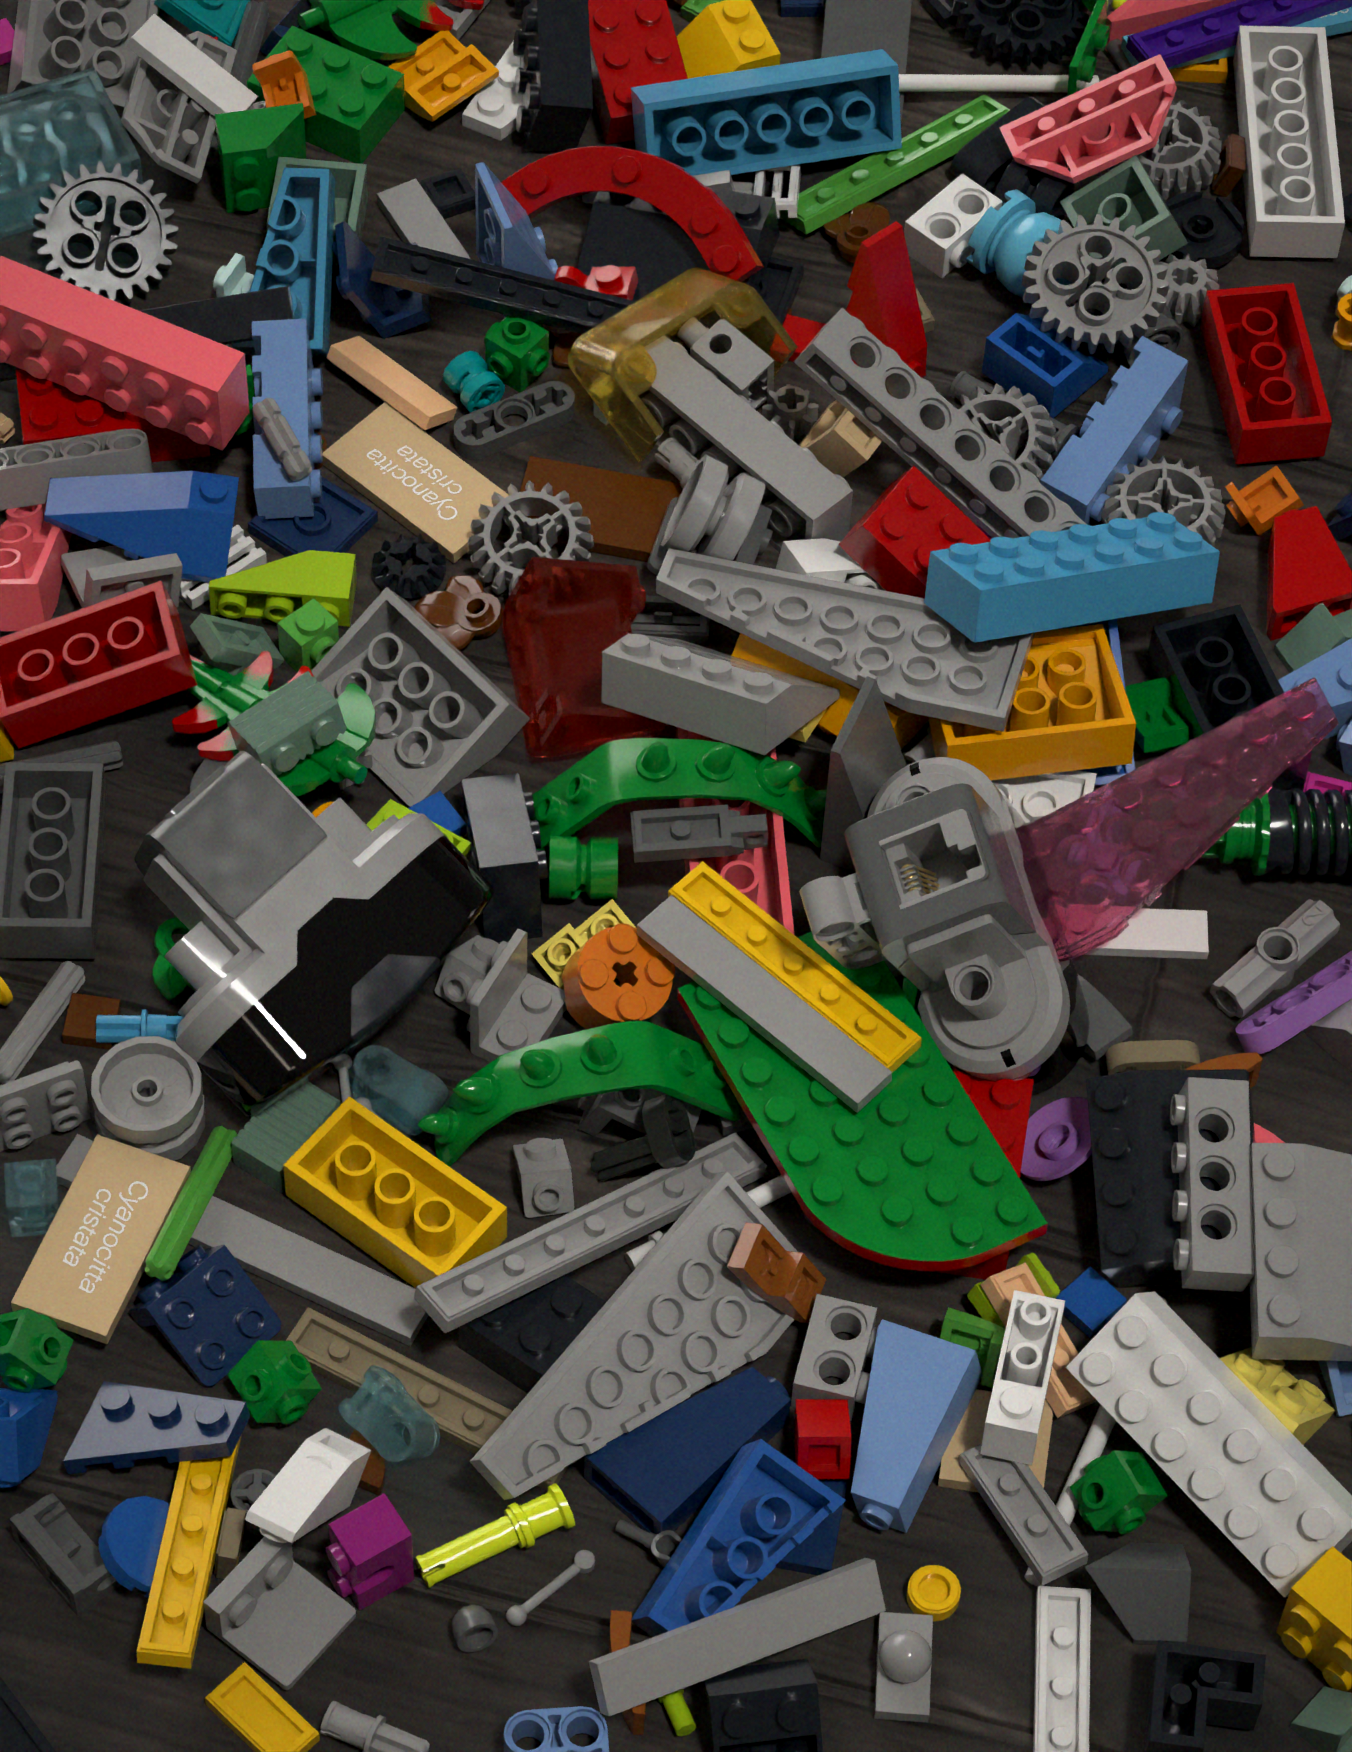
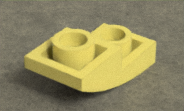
M611 899L576 929L568 923L531 954L555 984L564 990L562 973L567 961L592 936L601 930L621 923L636 927L614 900Z

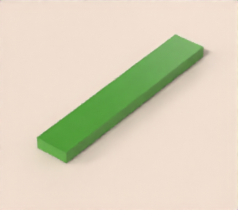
M984 94L903 137L902 148L875 152L799 193L797 218H788V210H780V218L804 234H808L825 223L851 211L854 207L866 203L955 155L965 144L1010 111V109Z

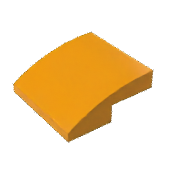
M439 31L417 46L415 55L398 59L388 66L404 74L405 106L431 122L499 77V70L474 45L471 44L465 47L449 31Z

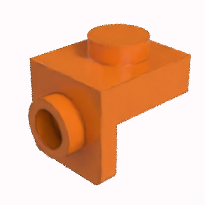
M289 50L272 55L252 65L253 74L262 86L266 108L303 103L304 119L316 115L307 74L292 51Z
M1277 465L1239 491L1233 482L1225 486L1233 498L1226 506L1241 527L1249 522L1258 536L1272 528L1274 517L1280 516L1289 510H1298L1304 506Z

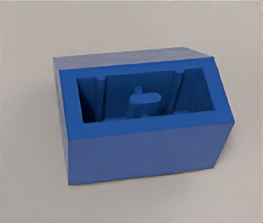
M1015 313L986 337L982 373L999 386H1002L1006 391L1015 386L1020 389L1023 396L1028 393L1035 396L1038 405L1042 404V406H1045L1049 416L1054 418L1108 372L1109 366L1085 349L1078 347L1076 351L1072 350L1071 342L1066 337L1057 343L1055 341L1057 333L1055 328L1045 332L1040 330L1042 318H1030L1029 315Z

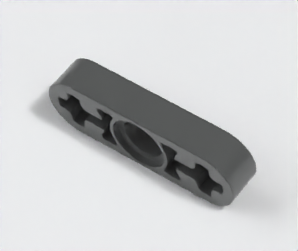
M548 381L460 417L454 425L455 450L464 458L472 460L482 459L563 426L571 421L575 413L574 391L564 382ZM509 414H520L527 421L520 426H509L502 419ZM473 433V435H474L475 437H482V438L476 440L472 435H471V436H467V434Z

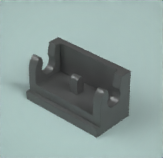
M54 1493L46 1495L21 1514L17 1513L10 1518L14 1542L77 1616H80L121 1585L106 1569L99 1548L67 1512V1508Z

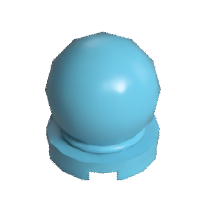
M1015 189L1005 193V198L1009 201L998 211L990 206L982 216L968 242V245L975 249L974 253L968 256L966 261L984 274L996 271L997 279L1007 290L1023 298L1027 288L1021 285L1023 274L1026 272L1024 269L1027 256H1032L1031 253L1035 241L1043 242L1045 230L1050 229L1058 234L1060 221L1062 220L1045 212L1035 213V202ZM1064 278L1055 279L1056 282L1062 285L1072 283Z

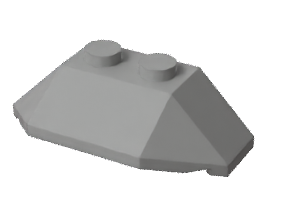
M200 31L185 37L228 73H231L237 52L236 49ZM139 57L120 122L158 165L194 183H198L202 177L216 127L215 116Z

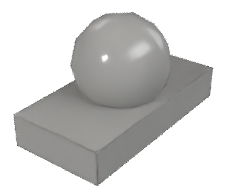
M893 1612L879 1613L874 1719L928 1723L930 1713L933 1615Z

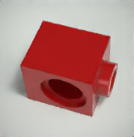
M795 1399V1461L798 1466L816 1479H850L851 1427L848 1399Z

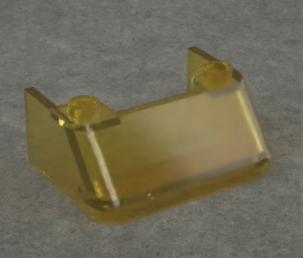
M691 268L584 333L574 342L568 354L570 369L638 462H641L648 456L664 433V430L639 398V395L652 386L657 375L655 362L644 347L663 335L669 338L678 333L680 328L690 318L696 316L700 319L715 310L721 319L727 320L774 360V377L778 375L797 349V345L758 292L750 285L703 268Z

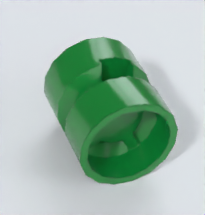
M550 836L549 899L576 900L580 892H586L590 900H617L618 837H591L587 844H581L575 836Z

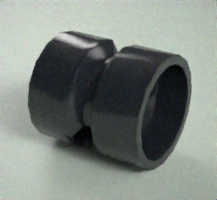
M1012 160L998 183L995 196L1002 200L1003 206L1009 201L1005 198V193L1017 189L1035 202V213L1045 212L1063 220L1066 212L1060 201L1074 193L1075 185L1049 174L1044 176L1043 172Z

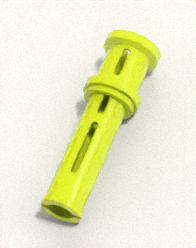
M555 1483L548 1486L546 1494L525 1504L518 1505L514 1502L504 1510L505 1516L423 1555L414 1557L417 1567L422 1569L420 1574L426 1586L430 1588L435 1583L517 1544L520 1548L532 1547L535 1545L536 1538L561 1526H564L566 1529L576 1526L570 1506L560 1487Z

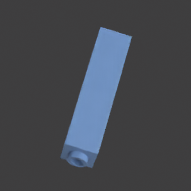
M883 1319L881 1320L877 1329L851 1488L857 1512L868 1525L879 1530H888L891 1527L907 1533L941 1463L942 1457L983 1377L976 1350Z

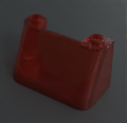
M532 557L509 595L503 612V630L518 707L530 718L522 728L526 748L531 757L555 758L595 750L601 745L614 740L657 738L663 729L668 727L669 724L601 703L602 651L628 633L632 634L631 624L637 614L641 613L645 607L646 592L645 588L640 585L636 566Z

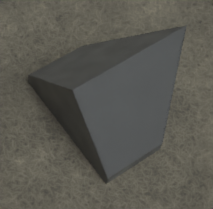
M1130 1542L1085 1566L1131 1635L1133 1644L1157 1645L1158 1640L1187 1644L1191 1567L1183 1544Z

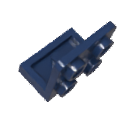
M345 221L336 224V241H333V251L339 262L340 275L336 276L337 287L341 296L346 301L351 300L358 308L364 323L372 325L385 339L430 321L429 295L371 281L375 256Z
M198 1245L180 1258L177 1264L180 1270L168 1280L161 1281L156 1278L137 1293L141 1301L128 1312L140 1327L156 1325L198 1383L207 1387L215 1385L225 1377L258 1340H270L280 1331L282 1324L280 1318L225 1245L205 1250L201 1245Z

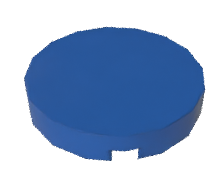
M141 1496L126 1499L109 1513L102 1525V1535L99 1537V1552L106 1569L119 1584L131 1591L136 1587L140 1591L147 1592L145 1596L149 1597L170 1504L164 1500Z

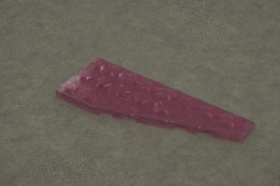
M1315 677L1016 831L1023 851V866L1028 882H1030L1035 871L1037 874L1043 869L1072 959L1120 935L1129 926L1127 921L1145 904L1150 906L1162 894L1160 890L1182 868L1186 871L1240 819L1239 814L1256 797L1261 799L1273 787L1271 783L1293 762L1299 763L1339 724ZM1041 886L1047 908L1043 912L1049 929L1059 940L1065 958L1068 953L1058 934L1043 886Z

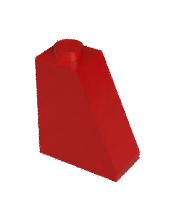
M1317 506L1302 510H1289L1280 516L1274 517L1268 544L1267 636L1270 641L1283 638L1315 606L1321 603L1326 606L1332 616L1352 609V570Z

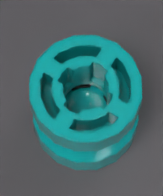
M467 351L458 355L447 365L443 373V381L453 393L460 394V401L470 413L500 401L505 392L504 383L495 372L487 371V363L476 351Z

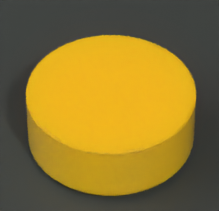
M927 1565L916 1570L911 1576L907 1588V1603L914 1614L933 1615L934 1622L942 1621L956 1611L960 1600L961 1586L956 1575L949 1569L939 1565Z

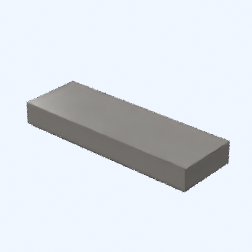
M416 178L377 193L378 206L403 242L409 244L416 242L421 247L471 259Z
M982 1444L960 1454V1465L1041 1586L1087 1564V1551L1027 1464L980 1454Z

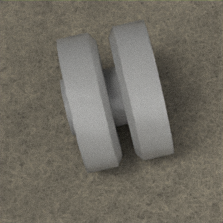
M705 454L694 468L675 504L662 537V547L692 552L701 540L698 554L733 561L752 527L764 495L766 484L750 475L741 473L726 488L729 477L727 464Z
M159 1036L134 1037L116 1044L100 1058L91 1079V1097L95 1110L96 1130L99 1135L173 1161L182 1158L197 1145L205 1128V1100L202 1073L197 1062L176 1042Z

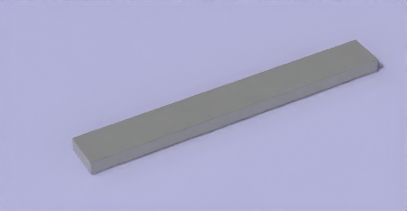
M735 1132L696 1151L693 1159L690 1161L656 1170L418 1285L414 1299L441 1330L447 1333L677 1220L716 1174L728 1171L737 1183L744 1187L764 1177L767 1165Z
M79 1134L76 1135L52 1172L53 1182L68 1189L70 1188L93 1143L92 1140ZM214 1196L211 1197L188 1244L194 1247L201 1245L204 1250L225 1245L242 1269L408 1346L412 1345L429 1316L414 1299L415 1288Z

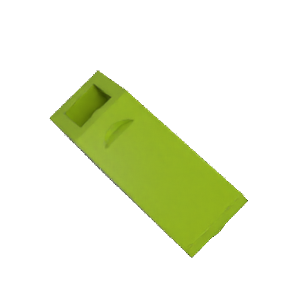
M307 550L211 580L208 586L211 615H222L232 619L245 617L280 622L314 598L338 620V626L350 627L357 584L356 554Z

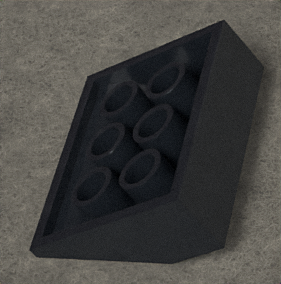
M710 188L732 212L764 266L729 291L721 290L698 248L677 222L654 205L622 193H597L593 202L577 269L585 275H590L592 267L607 265L617 267L635 266L638 284L632 301L714 322L725 319L740 331L780 236L775 198Z
M1246 1069L1133 1070L1086 1079L1101 1270L1119 1288L1182 1278V1271L1175 1270L1173 1264L1176 1239H1181L1180 1221H1174L1172 1216L1175 1190H1180L1179 1173H1173L1171 1168L1172 1147L1174 1142H1178V1125H1172L1170 1121V1105L1173 1094H1179L1188 1077L1248 1081L1251 1147V1144L1256 1143L1249 1072ZM1199 1129L1200 1135L1205 1140L1213 1143L1219 1142L1217 1135L1211 1130ZM1206 1176L1200 1177L1201 1183L1207 1189L1213 1191L1221 1190L1219 1184L1214 1179ZM1201 1225L1202 1231L1206 1236L1216 1240L1222 1239L1218 1229L1211 1225Z

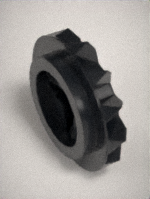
M401 533L394 542L384 540L381 550L373 554L372 573L375 582L382 590L388 587L401 598H419L433 592L441 585L446 574L445 555H442L439 551L437 542H425L421 534L415 539H406ZM415 557L416 565H412L403 575L402 563H406L408 558Z

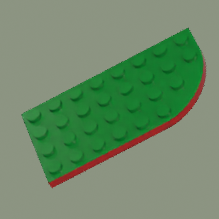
M812 931L797 937L922 1038L921 1047L892 1073V1081L858 1113L695 981L678 988V1001L804 1214L828 1238L863 1258L883 1265L917 1271H946L980 1264L1046 1234L1048 1223L885 961L861 969H847L814 940Z

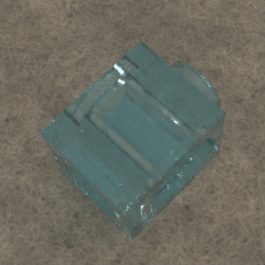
M56 1159L4 1163L6 1210L11 1236L22 1237L46 1234L61 1205V1190Z

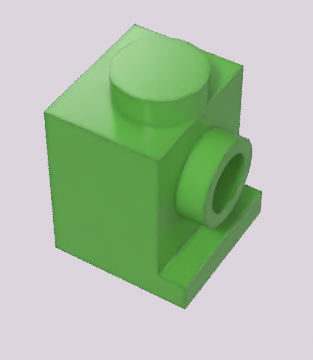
M314 598L277 623L279 652L285 662L297 673L301 666H308L312 671L339 640L338 620Z

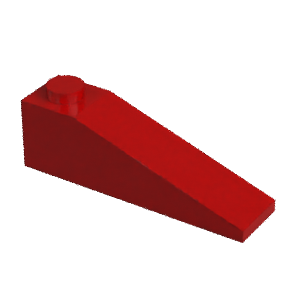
M895 221L861 242L847 287L853 292L845 310L851 316L862 321L869 332L886 347L893 349L905 364L923 378L926 376L927 342L903 226Z

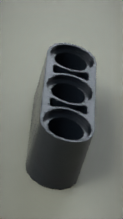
M1027 97L965 144L955 155L951 163L950 172L956 177L963 173L994 195L1003 173L1012 160H1014L999 127L1045 107V105L1034 97Z

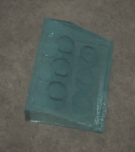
M94 67L0 96V238L36 228L37 226L32 224L34 215L46 214L38 207L40 198L44 197L53 200L48 193L49 185L54 183L64 188L61 178L65 171L70 173L75 179H78V169L81 164L85 165L90 174H94L98 161H102L106 173H112L116 163H121L122 176L128 177L134 169H137L138 177L136 182L140 185L143 184L140 156L124 125L120 122L121 119ZM109 197L106 205L115 203V199ZM86 200L75 204L80 213L97 208L94 203Z

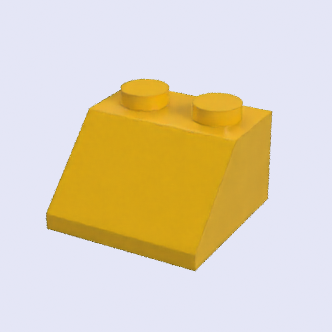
M724 0L707 5L676 36L688 79L780 65L781 53L751 0Z

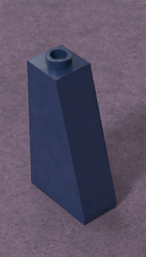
M751 1367L674 1406L634 1430L623 1433L594 1453L585 1455L584 1479L639 1528L656 1535L666 1530L675 1532L709 1499L743 1445L759 1439L768 1443L788 1423L791 1399L785 1387L777 1379L771 1376L765 1378L754 1367Z

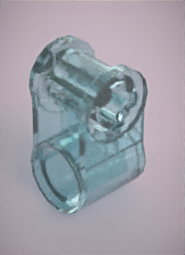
M371 1045L359 1051L354 1059L355 1078L352 1083L354 1098L365 1097L369 1099L372 1110L375 1113L389 1120L407 1134L420 1135L423 1130L417 1125L419 1120L426 1115L437 1113L449 1097V1090L439 1077L425 1069H420L393 1053L389 1048ZM383 1060L385 1061L384 1069H382Z
M370 1366L364 1375L366 1380L352 1398H345L339 1404L338 1410L348 1424L359 1431L378 1451L380 1456L387 1461L401 1462L430 1456L435 1452L440 1440L439 1426L435 1419L406 1391L400 1380L392 1373L379 1366ZM405 1427L408 1428L411 1436L409 1447L406 1445L403 1437Z

